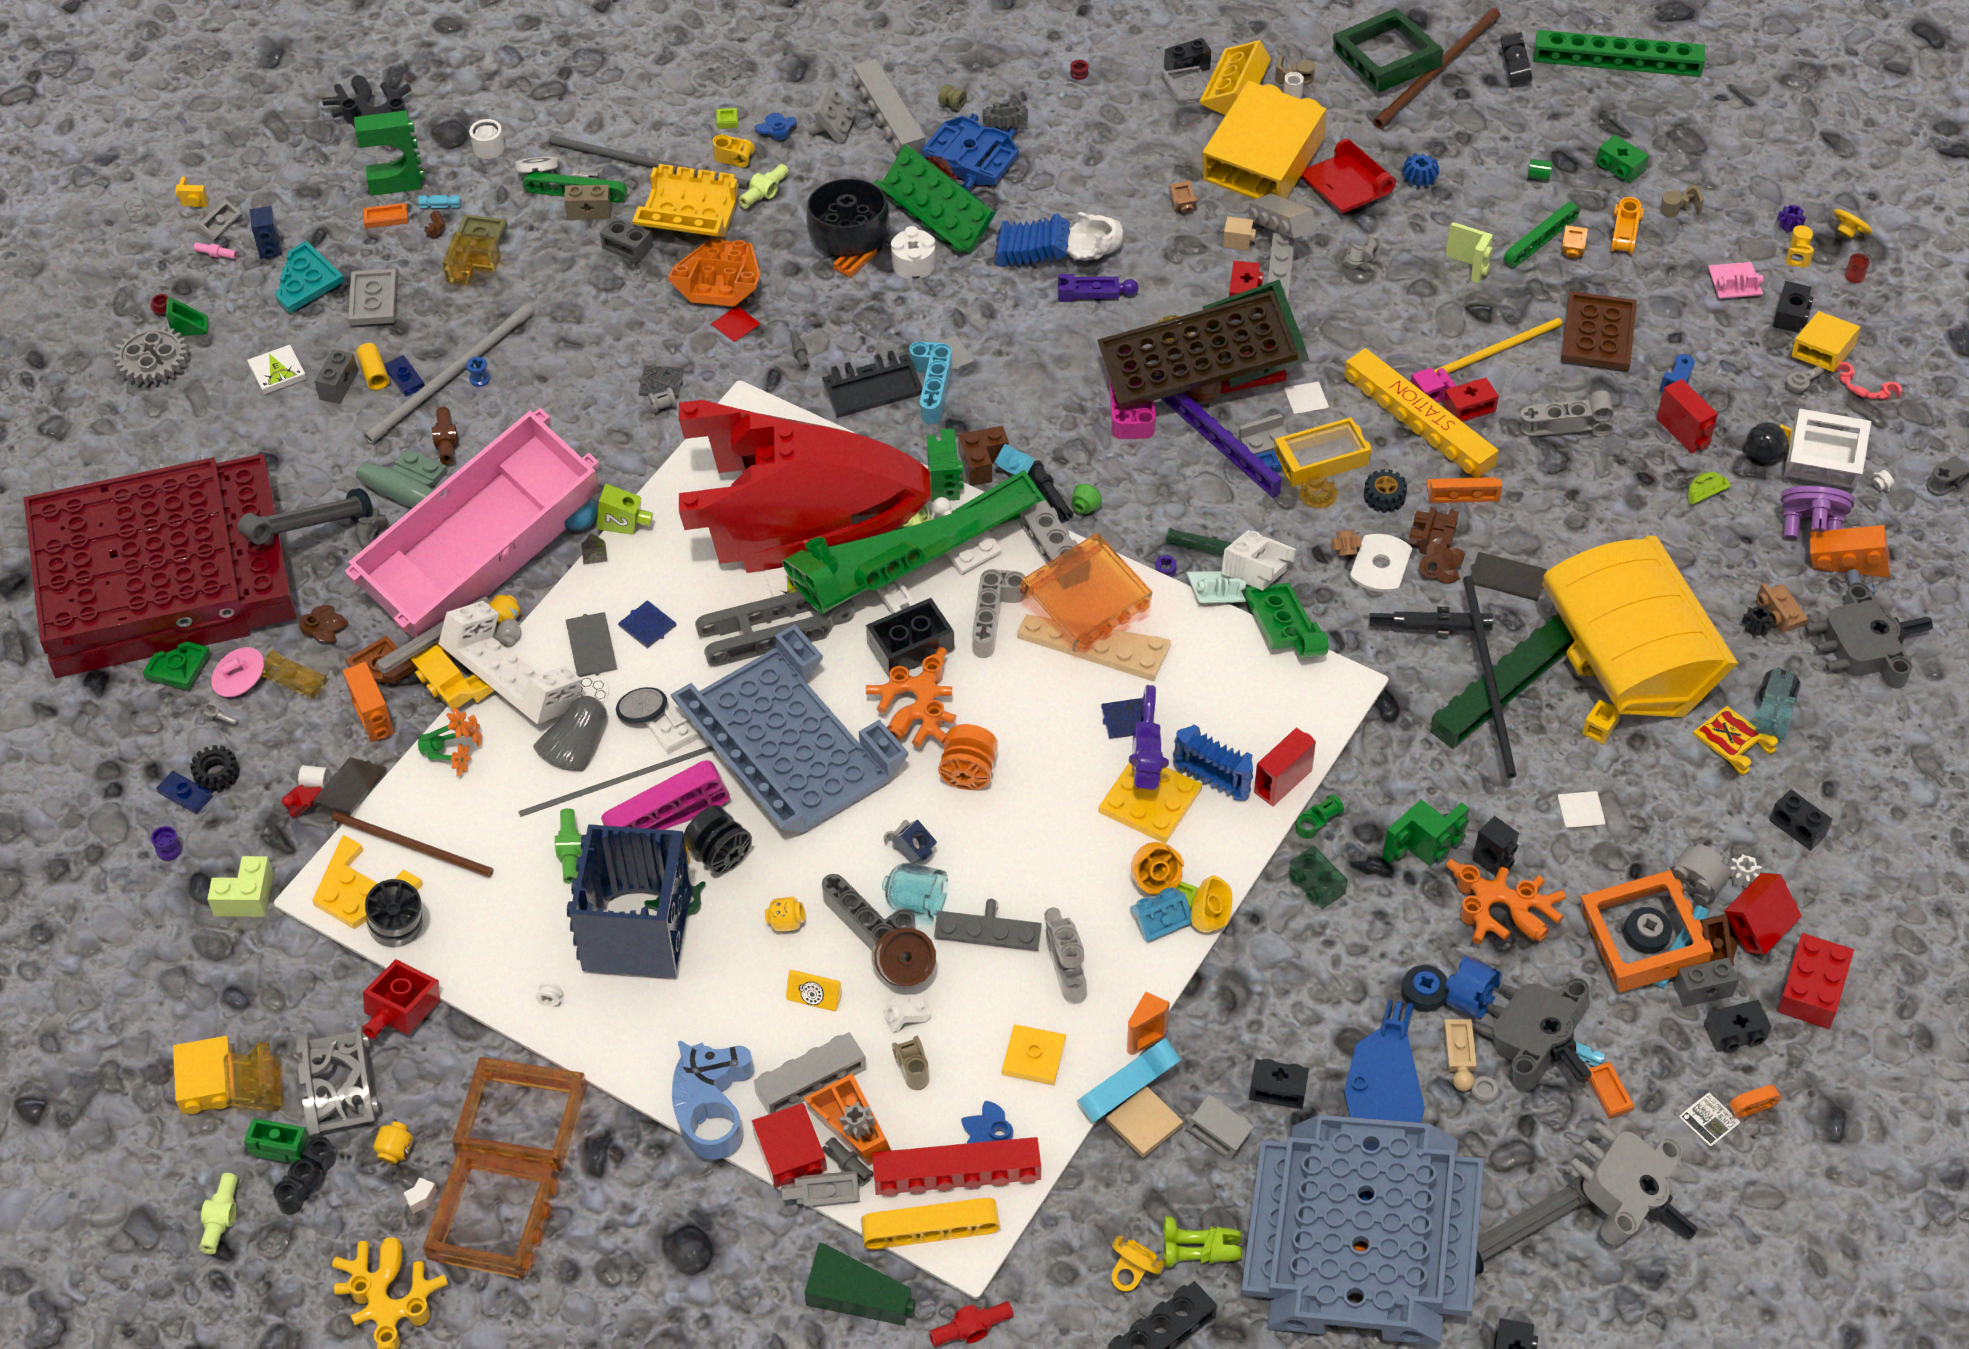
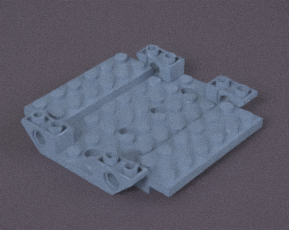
M1316 1115L1292 1126L1291 1137H1288L1287 1142L1261 1140L1242 1282V1295L1276 1298L1271 1300L1268 1329L1325 1334L1326 1324L1382 1330L1383 1340L1441 1346L1443 1316L1439 1314L1472 1317L1484 1158L1457 1156L1458 1139L1429 1123ZM1368 1142H1376L1379 1147L1374 1151H1369L1364 1148V1145ZM1363 1191H1370L1374 1194V1197L1367 1201L1360 1199L1358 1196ZM1359 1241L1366 1242L1369 1245L1365 1251H1357L1353 1248L1354 1244ZM1352 1293H1359L1364 1297L1359 1303H1351L1347 1298Z

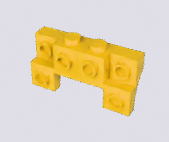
M439 641L409 658L410 662L417 669L414 673L422 684L427 682L426 688L434 698L439 696L452 711L453 707L459 708L471 698L478 703L495 691L476 674L464 679L460 670L448 658L451 654L439 645Z

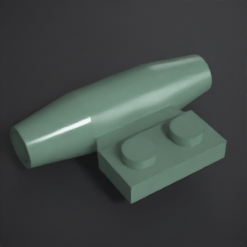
M406 449L394 462L393 469L369 462H362L357 469L356 478L379 494L414 508L434 491L429 486H435L447 473V466Z

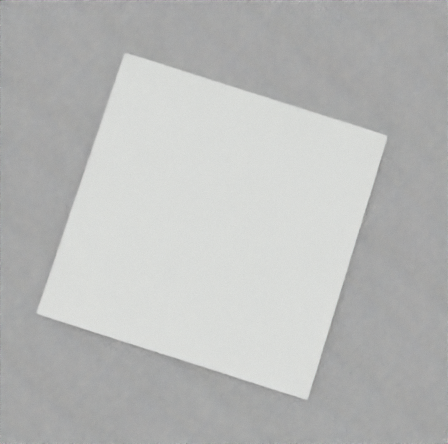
M737 381L718 402V404L855 433L743 381ZM708 436L685 439L636 494L642 498L641 510L653 512L651 525L646 526L637 523L635 532L631 535L603 531L519 625L520 634L514 644L504 646L524 663L532 667L539 675L563 666L571 669L577 675L566 619L581 617L583 614L591 615L605 612L617 670L603 672L598 676L595 674L588 675L604 680L608 685L609 693L603 702L607 710V721L602 736L586 768L583 771H577L552 764L540 756L533 747L537 740L560 720L563 715L536 724L495 690L478 703L471 698L457 708L459 713L466 712L467 716L464 721L469 722L468 716L475 715L477 723L480 724L478 731H480L483 737L481 745L478 747L477 743L473 742L472 736L467 738L462 736L458 739L454 738L444 741V749L438 753L452 755L453 752L458 753L459 743L463 745V748L465 745H468L469 752L467 755L471 756L472 759L466 762L468 765L467 772L463 771L460 776H457V768H451L453 764L451 761L440 759L428 760V755L423 756L420 753L417 740L350 815L359 820L489 866L494 869L492 876L489 878L342 824L274 900L275 908L383 969H386L397 959L438 979L440 1000L680 1135L682 1134L680 1133L672 1102L674 1071L681 1058L678 1041H683L691 1047L703 1042L704 1046H709L713 1049H724L734 1046L748 1048L754 1064V1074L745 1081L732 1082L731 1086L722 1092L737 1108L743 1128V1139L736 1151L723 1159L773 1186L752 1127V1120L768 1115L756 1095L754 1080L766 1071L771 1072L781 1067L786 1061L806 1054L811 1048L820 1047L830 1042L835 1036L850 1032L865 1055L866 1070L854 1077L891 1150L967 1144L970 1135L965 1132L961 1119L968 1116L982 1115L984 1101H991L1005 1111V1120L1013 1127L1012 1139L1038 1137L1041 1180H1035L1032 1183L1011 1182L1003 1186L989 1184L980 1185L972 1189L957 1187L948 1191L936 1189L925 1190L919 1194L904 1192L893 1196H883L875 1194L873 1174V1177L867 1176L871 1180L864 1186H861L858 1182V1201L808 1206L862 1236L861 1217L868 1213L978 1198L995 1199L1000 1229L993 1234L883 1248L967 1296L979 1299L1097 1122L1092 1123L1077 1100L1138 1058L1145 1050L1143 1049L1134 1055L1127 1053L1128 1021L1145 991L1170 1002V1012L1226 928L1224 926L1214 932L1203 933L1190 923L1148 942L1143 939L1137 916L1131 913L1130 907L1137 904L1136 902L1142 898H1152L1159 894H1148L1135 883L1131 875V862L1134 854L1140 847L1147 843L1160 841L1099 813V805L1129 763V756L1132 755L1134 726L1129 730L1130 732L1125 733L1127 730L1123 731L1115 725L1119 723L1115 721L1116 719L1106 721L1114 712L1113 709L1118 710V707L1115 705L1112 707V710L1109 707L1114 703L1118 706L1120 702L1118 719H1121L1120 722L1124 728L1126 726L1125 722L1130 727L1134 722H1143V717L1140 721L1141 712L1138 720L1140 705L1142 704L1125 701H1138L1140 699L1139 701L1141 702L1145 686L1154 685L1156 687V703L1153 723L1159 724L1161 727V752L1163 757L1169 760L1167 768L1184 776H1187V768L1180 772L1173 764L1174 740L1178 730L1190 727L1193 724L1200 728L1201 736L1207 733V739L1213 737V743L1219 741L1220 747L1227 744V751L1233 747L1234 754L1240 750L1241 756L1246 752L1253 755V779L1251 780L1249 798L1246 801L1234 800L1233 793L1227 796L1225 789L1220 793L1217 787L1211 789L1210 782L1203 785L1201 777L1195 780L1194 773L1187 776L1202 783V790L1166 843L1175 849L1183 859L1182 882L1199 888L1204 879L1216 875L1229 884L1233 894L1229 923L1297 821V818L1301 815L1388 684V677L1329 649L1325 656L1301 658L1295 647L1271 649L1254 615L1226 602L1199 603L1191 586L1069 531V536L1072 540H1076L1083 557L1086 556L1088 558L1091 570H1089V581L1063 591L1022 529L1020 519L988 529L1002 549L1001 553L960 575L946 553L900 577V580L916 603L932 598L954 630L955 649L946 653L944 657L945 663L942 667L943 676L936 684L938 686H952V696H940L934 700L940 701L944 705V711L957 715L954 724L944 721L943 725L939 728L947 734L949 729L956 725L971 724L985 728L994 734L998 740V748L993 762L991 779L987 786L978 790H965L945 782L938 772L941 755L944 752V744L939 742L934 736L928 735L921 747H915L912 741L923 723L922 720L916 719L912 722L905 737L899 740L909 755L891 780L806 832L782 830L715 750L520 817L518 812L520 810L710 746V743L703 736L667 754L645 722L637 724L624 722L616 714V705L622 696L634 689L643 687L657 688L666 695V708L674 719L678 721L686 717V715L671 698L672 693L691 682L700 691L760 657L756 656L721 666L709 665L705 657L704 649L707 645L715 641L739 636L740 633L737 631L722 636L720 634L710 637L699 636L695 627V621L700 616L771 598L772 595L765 578V571L767 570L747 573L743 561L719 564L709 527L684 530L679 514V493L731 487V484L742 474V470L718 473ZM964 483V490H959L960 500L950 501V511L981 495L984 491ZM930 499L926 504L931 518L942 517L934 513L932 508L933 502ZM857 513L852 515V523L855 525L868 520L874 514L858 516ZM988 569L1023 573L1026 577L1025 599L1019 603L1001 602L994 653L988 658L977 657L973 653L972 632L981 574ZM869 589L851 598L854 603V615L850 620L834 624L826 639L811 642L823 655V659L806 681L858 742L860 730L877 720H880L887 727L896 712L903 707L915 703L917 700L916 695L912 692L907 691L902 695L897 694L887 711L883 714L877 711V706L882 700V696L866 695V685H883L890 681V677L867 644L866 625L892 614L878 592ZM812 610L796 614L792 618L788 616L776 619L769 624L765 622L753 625L751 628L754 632L817 616L819 612H813ZM760 612L754 613L751 616L758 615ZM658 613L659 615H662L659 616L660 622L661 620L665 619V621H662L664 625L663 627L655 625L658 624ZM635 614L637 625L639 624L637 623V616L640 619L645 618L648 614L654 615L646 619V621H651V623L641 621L633 635L629 633L626 621L630 627V618H632L631 626H634ZM1026 614L1148 636H1158L1170 639L1171 647L1153 682L1017 638V631ZM642 622L643 624L645 623L639 634L634 636ZM648 624L651 629L647 630V632H650L651 635L647 640L639 638V635ZM713 624L707 625L704 628L711 627ZM656 628L657 630L659 628L662 629L653 642L652 638L650 639V637L652 636ZM636 638L641 639V640H644V641H647V642H650V643H652V644H649L650 646L647 647L648 644H646V642H645V643L643 642V644H642V643H641L639 640H637ZM769 640L762 641L760 644L766 643ZM722 652L715 653L712 656L720 655ZM922 663L908 669L909 675L912 677L920 675L923 672ZM1127 703H1129V706H1133L1134 709L1126 711ZM449 706L445 708L423 734L449 725L450 720L446 714H453ZM1297 727L1304 733L1310 734L1316 741L1312 772L1272 807L1254 793L1257 763ZM449 730L440 734V736L455 733V731ZM701 761H712L730 793L729 800L721 806L733 817L735 822L740 823L751 834L752 844L748 853L739 864L728 872L719 875L712 873L701 862L700 858L695 857L688 850L691 884L696 886L700 882L705 881L706 887L701 893L700 911L695 915L687 916L677 977L582 971L580 960L576 959L577 946H573L574 932H570L571 918L567 917L568 901L573 900L571 893L572 883H565L563 881L562 862L556 857L555 836L558 835L560 830V811L566 808L573 809L575 811L576 829L581 835H586L588 824L603 825L601 817L609 809ZM918 819L937 843L931 848L933 853L926 860L921 862L919 859L910 863L899 849H893V842L891 840L885 845L883 837L886 832L897 830L904 820H908L910 823ZM691 820L665 830L683 831L684 834ZM343 835L361 844L363 852L349 867L374 882L380 883L384 880L395 879L403 869L422 880L423 886L417 891L421 898L423 924L419 935L412 942L400 947L384 946L372 938L367 928V922L353 929L314 906L312 899ZM913 838L914 846L919 848L918 841ZM829 874H839L884 919L899 909H907L913 912L916 929L924 932L932 940L936 950V964L932 973L924 982L915 986H893L884 982L876 974L872 965V951L824 903L822 880L825 876ZM645 891L622 893L616 895L614 899L608 900L606 908H603L604 912L610 910L616 913L625 911V913L629 914L631 910H636V914H640L641 908L645 907L644 902L646 900H655L660 895ZM691 895L690 903H692L693 900H694L693 897H692V895ZM794 896L804 905L805 921L801 923L797 930L776 932L771 924L766 923L765 909L769 908L770 902L775 898ZM990 898L995 899L999 904L995 911V917L1042 923L1039 949L934 937L937 910L984 916L986 901ZM1052 907L1060 910L1062 919L1070 918L1073 921L1084 948V961L1080 966L1086 979L1087 993L1079 999H1070L1064 995L1054 969L1046 939L1047 921L1044 915L1045 911ZM648 909L649 915H657V911ZM904 952V953L902 954V956H901V957H902V960H903L904 962H905L904 957L907 956L905 952ZM1065 968V969H1063V971H1073V970H1074V968ZM795 970L840 981L842 997L837 1010L830 1011L787 1000L786 990L789 971ZM541 983H553L562 989L558 1005L546 1006L536 1000V994L539 992L538 988ZM1074 984V985H1070L1069 987H1070V988H1078V987H1080L1081 985ZM921 994L931 1014L927 1022L904 1023L899 1031L893 1032L884 1015V1009L895 995ZM1014 1024L1066 1034V1043L1055 1085L1002 1075V1067ZM918 1035L929 1067V1083L925 1088L913 1090L907 1086L901 1069L894 1058L892 1043L901 1044L913 1040V1037ZM805 1101L802 1102L806 1107L822 1149L823 1146L828 1148L829 1146L825 1143L830 1138L835 1137L849 1152H852L849 1147L809 1111ZM722 1117L705 1118L704 1122L700 1125L697 1124L698 1128L695 1131V1135L705 1140L719 1139L731 1130L734 1123ZM999 1131V1132H996L995 1135H999V1136H1000V1135H1004V1133L1001 1132V1131ZM824 1152L827 1171L821 1174L842 1172L838 1168V1163ZM859 1157L857 1158V1159H858L860 1162H862L869 1170H872L873 1173H874L873 1163L867 1165V1164H866L863 1160H861Z

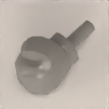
M511 618L503 620L495 627L493 638L504 646L513 645L520 634L519 622Z

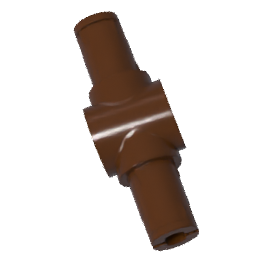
M440 407L436 410L437 423L432 427L434 447L439 449L440 462L448 465L454 461L453 448L458 444L456 425L451 422L450 410L447 407Z

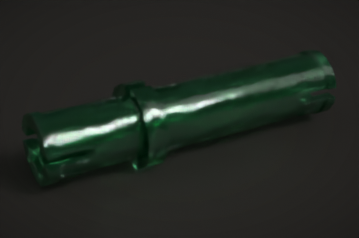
M1172 528L1168 529L1166 535V543L1207 551L1210 555H1215V553L1224 555V549L1232 544L1231 542L1219 540L1216 536L1210 538Z

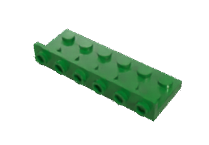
M904 144L884 180L876 179L874 182L884 192V195L892 196L894 198L893 202L902 208L906 207L908 209L907 213L916 219L920 218L923 221L922 225L929 230L934 229L937 232L936 236L952 243L950 247L959 253L963 251L973 252L996 214L993 209L906 144Z

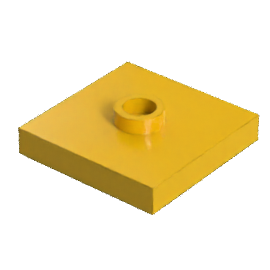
M1014 1024L1002 1067V1075L1055 1085L1066 1043V1034Z

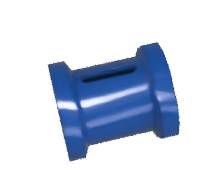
M482 357L469 359L466 366L471 373L469 377L470 383L476 387L487 385L490 381V375L486 371V360Z

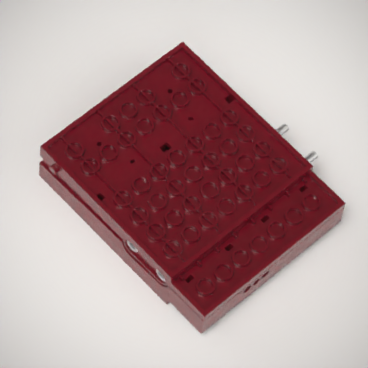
M264 453L216 463L215 457L206 459L204 455H201V458L198 456V461L169 467L159 464L155 470L23 497L40 643L45 654L48 653V662L55 679L151 658L158 652L164 651V653L178 649L177 645L184 642L206 646L250 636L249 629L297 618L282 534H273L265 543L257 545L240 534L237 527L241 517L247 513H253L258 517L278 514L272 479Z

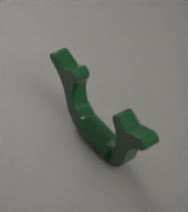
M705 881L692 886L691 895L694 900L689 905L688 916L697 914L701 909V893L706 887ZM660 896L655 900H646L644 905L648 906V909L657 911Z

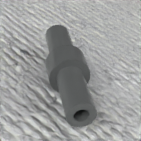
M794 331L790 333L794 356L798 358L802 369H808L810 364L806 356V346L801 342L798 332Z

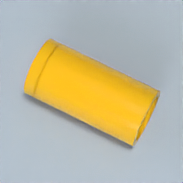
M365 343L359 346L356 350V356L368 388L371 390L385 388L390 380L378 347L373 343Z

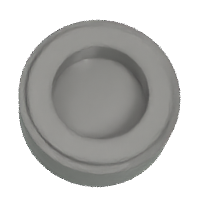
M1478 1077L1475 1079L1474 1086L1470 1090L1471 1097L1479 1104H1492L1497 1099L1499 1087L1496 1081L1490 1077Z

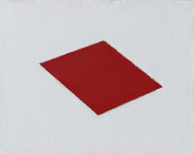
M735 306L711 323V325L734 342L761 324L739 306Z

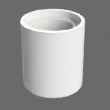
M1298 72L1286 74L1283 93L1300 99L1303 91V76Z
M301 766L298 777L299 786L304 785V788L321 786L322 790L328 788L330 781L329 768Z

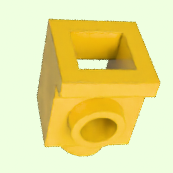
M1599 699L1585 719L1582 735L1605 745L1608 737L1619 723L1621 714H1619L1614 705Z

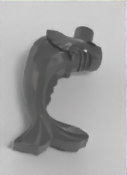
M372 509L371 517L358 519L359 522L356 524L355 532L361 548L364 549L374 540L373 536L375 534L378 535V531L388 525L387 517L381 515L378 509Z

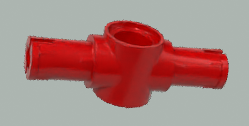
M1008 1301L987 1309L984 1307L978 1309L976 1305L965 1306L954 1314L951 1323L929 1330L928 1334L931 1344L935 1348L955 1339L958 1341L964 1339L966 1343H975L988 1334V1330L991 1329L992 1325L1013 1318V1310Z

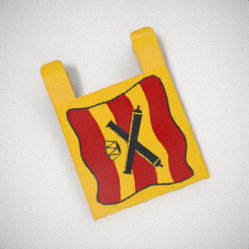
M1728 706L1699 726L1692 734L1729 761L1741 775L1746 774L1750 770L1748 766L1751 764V760L1742 755L1745 751L1758 742L1766 753L1771 754L1776 751L1777 747L1775 745L1778 743V739L1775 736L1765 734Z

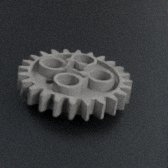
M157 325L154 326L153 330H149V327L146 326L143 332L136 329L137 334L128 333L129 339L122 338L123 344L116 345L118 351H114L115 358L113 360L117 372L121 374L123 379L127 378L129 383L135 380L136 385H139L142 381H144L145 386H148L150 381L157 385L160 379L163 382H167L166 377L175 378L174 372L181 373L180 366H186L185 360H189V350L185 338H182L180 332L175 333L173 328L167 331L166 326L162 327L161 330H158Z

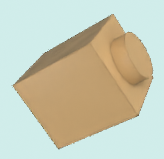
M1227 216L1223 247L1249 251L1250 243L1255 242L1256 238L1253 220Z

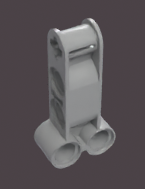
M1600 390L1592 393L1589 400L1526 406L1521 411V418L1523 419L1521 431L1527 436H1541L1592 430L1593 434L1597 437L1607 436L1613 431L1611 418L1614 412L1610 393Z

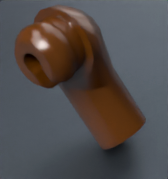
M433 211L430 214L433 223H428L430 227L425 226L424 229L428 236L432 238L439 236L445 228V222L439 211Z

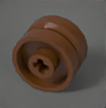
M915 928L891 929L883 933L876 940L872 949V965L876 974L884 982L893 986H915L924 982L930 976L936 964V950L932 940L924 932ZM904 952L907 955L906 957H904L905 962L902 960L901 957Z

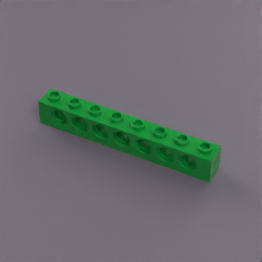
M1537 30L1533 62L1701 77L1705 63V45Z

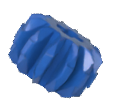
M1414 153L1412 157L1408 156L1402 168L1404 181L1409 182L1410 186L1417 185L1418 189L1420 186L1427 188L1429 184H1434L1437 176H1439L1437 160L1432 159V155L1425 156L1424 153L1421 155Z

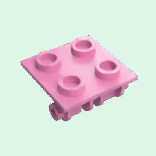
M1752 262L1708 266L1719 299L1763 295L1760 284L1763 283V276L1755 273Z

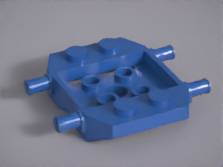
M974 113L969 118L962 115L945 121L921 149V155L940 170L964 179L965 182L961 186L968 191L973 184L996 185L1019 156V150L1012 140L1013 135L1016 133L1013 128L1009 127L1005 132L997 128L983 127L977 122L979 117L976 114L974 115ZM995 144H999L979 168L980 162L990 153L992 147Z

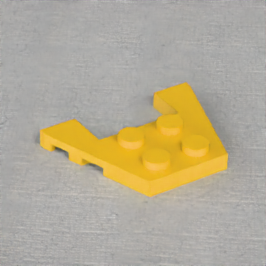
M343 835L312 901L315 907L355 929L367 922L365 900L369 891L378 883L349 867L363 852L361 844ZM404 869L395 878L410 883L416 890L423 886L420 878Z

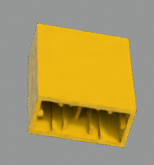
M1248 81L1202 152L1203 181L1252 199H1257L1271 193L1287 199L1325 138L1326 108L1313 99H1299L1285 94L1274 85H1260Z

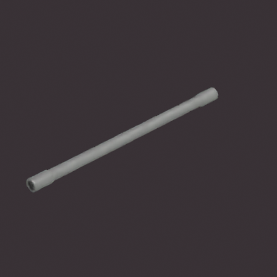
M528 303L522 305L506 321L382 421L377 422L363 434L366 441L374 444L390 428L466 368L469 359L479 357L516 326L521 325L534 314L532 306Z

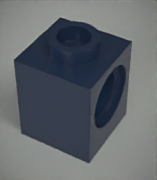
M918 819L908 823L891 840L910 863L919 859L921 862L926 860L933 853L931 848L937 843ZM913 838L918 841L919 848L914 846Z

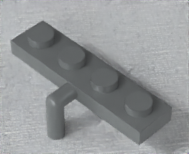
M990 898L986 901L984 916L937 910L934 937L1039 949L1042 923L995 917V911L999 905L998 901Z

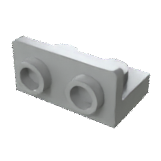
M1282 414L1241 425L1239 427L1238 441L1245 444L1254 455L1274 450V440L1288 435L1283 427Z

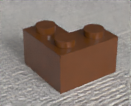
M1003 425L958 434V453L963 462V468L970 486L992 482V464H994L1003 445H1009Z

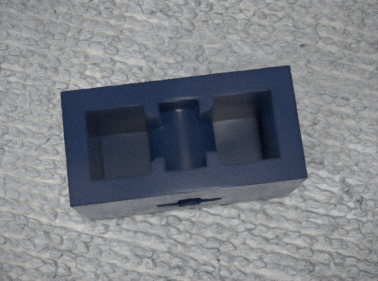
M272 206L249 209L251 228L260 259L281 256L280 235Z

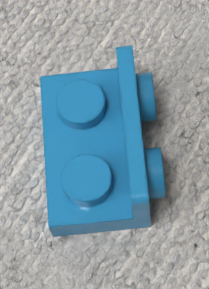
M1177 888L1163 889L1159 895L1152 898H1142L1136 902L1137 904L1130 907L1131 913L1137 916L1143 939L1147 942L1191 923V911L1186 894Z

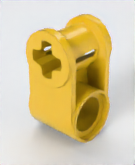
M720 134L715 136L712 141L714 160L718 163L730 164L739 168L748 166L749 157L755 151L754 144L746 139Z

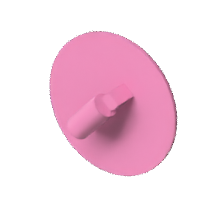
M250 647L239 648L227 654L213 671L211 678L213 690L222 697H235L248 691L255 685L263 672L264 659L262 654Z

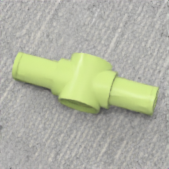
M779 164L773 171L767 172L764 175L756 173L750 181L749 190L739 197V204L747 209L756 200H761L763 197L767 199L773 198L778 190V182L789 175L788 168L784 164Z
M232 1173L222 1174L217 1193L212 1196L211 1200H205L203 1204L201 1221L205 1231L199 1246L203 1253L215 1254L221 1233L225 1232L226 1227H232L235 1222L236 1203L234 1202L233 1195L238 1179Z

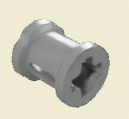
M671 387L658 394H648L650 406L654 413H658V410L669 406L672 408L677 406Z

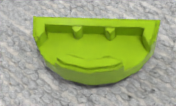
M1716 472L1699 474L1689 486V504H1695L1731 487L1728 479Z

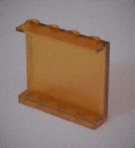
M1098 532L1024 577L1020 588V593L1024 598L1027 599L1032 596L1074 642L1072 649L1074 653L1082 648H1088L1097 638L1107 636L1119 624H1126L1138 612H1145L1151 605L1153 593Z

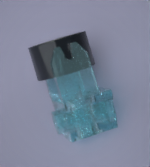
M1778 667L1765 673L1759 689V698L1762 701L1761 707L1756 706L1753 721L1757 722L1755 732L1785 740L1801 687L1798 677L1791 670L1786 671Z

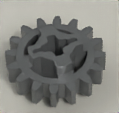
M1012 101L997 102L993 104V107L988 106L986 109H983L982 120L985 125H990V127H995L999 130L1009 127L1014 129L1018 126L1017 124L1023 125L1024 122L1028 121V108L1015 104Z

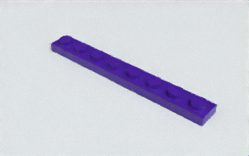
M1157 376L1154 380H1161L1163 377ZM1186 392L1161 398L1162 401L1272 498L1280 494L1282 478H1280L1279 474L1272 471L1261 458L1256 457L1245 444L1239 442L1229 430L1223 428L1214 417L1206 413L1201 405L1196 404L1190 399Z

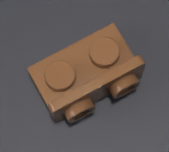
M1766 583L1760 585L1756 598L1759 606L1771 611L1770 618L1774 619L1773 625L1777 627L1780 633L1807 625V616L1784 584L1769 588Z

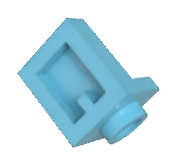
M1004 444L994 464L1012 475H1016L1022 470H1025L1028 474L1035 459Z

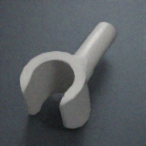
M209 703L206 706L207 709L213 711V714L205 711L202 713V717L207 721L218 718L233 725H236L238 721L220 712L219 707L215 703Z
M904 820L897 830L888 831L884 834L885 845L909 823L908 820ZM892 843L893 849H898V848L894 845V843Z

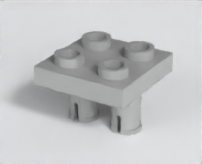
M831 83L824 86L812 113L816 120L809 122L808 129L813 135L827 130L838 144L845 141L856 113Z

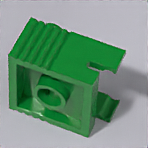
M954 428L940 429L941 441H937L936 435L927 436L931 501L934 502L939 497H945L949 501L960 500L959 490H964L963 476H959L963 475V462L958 461Z

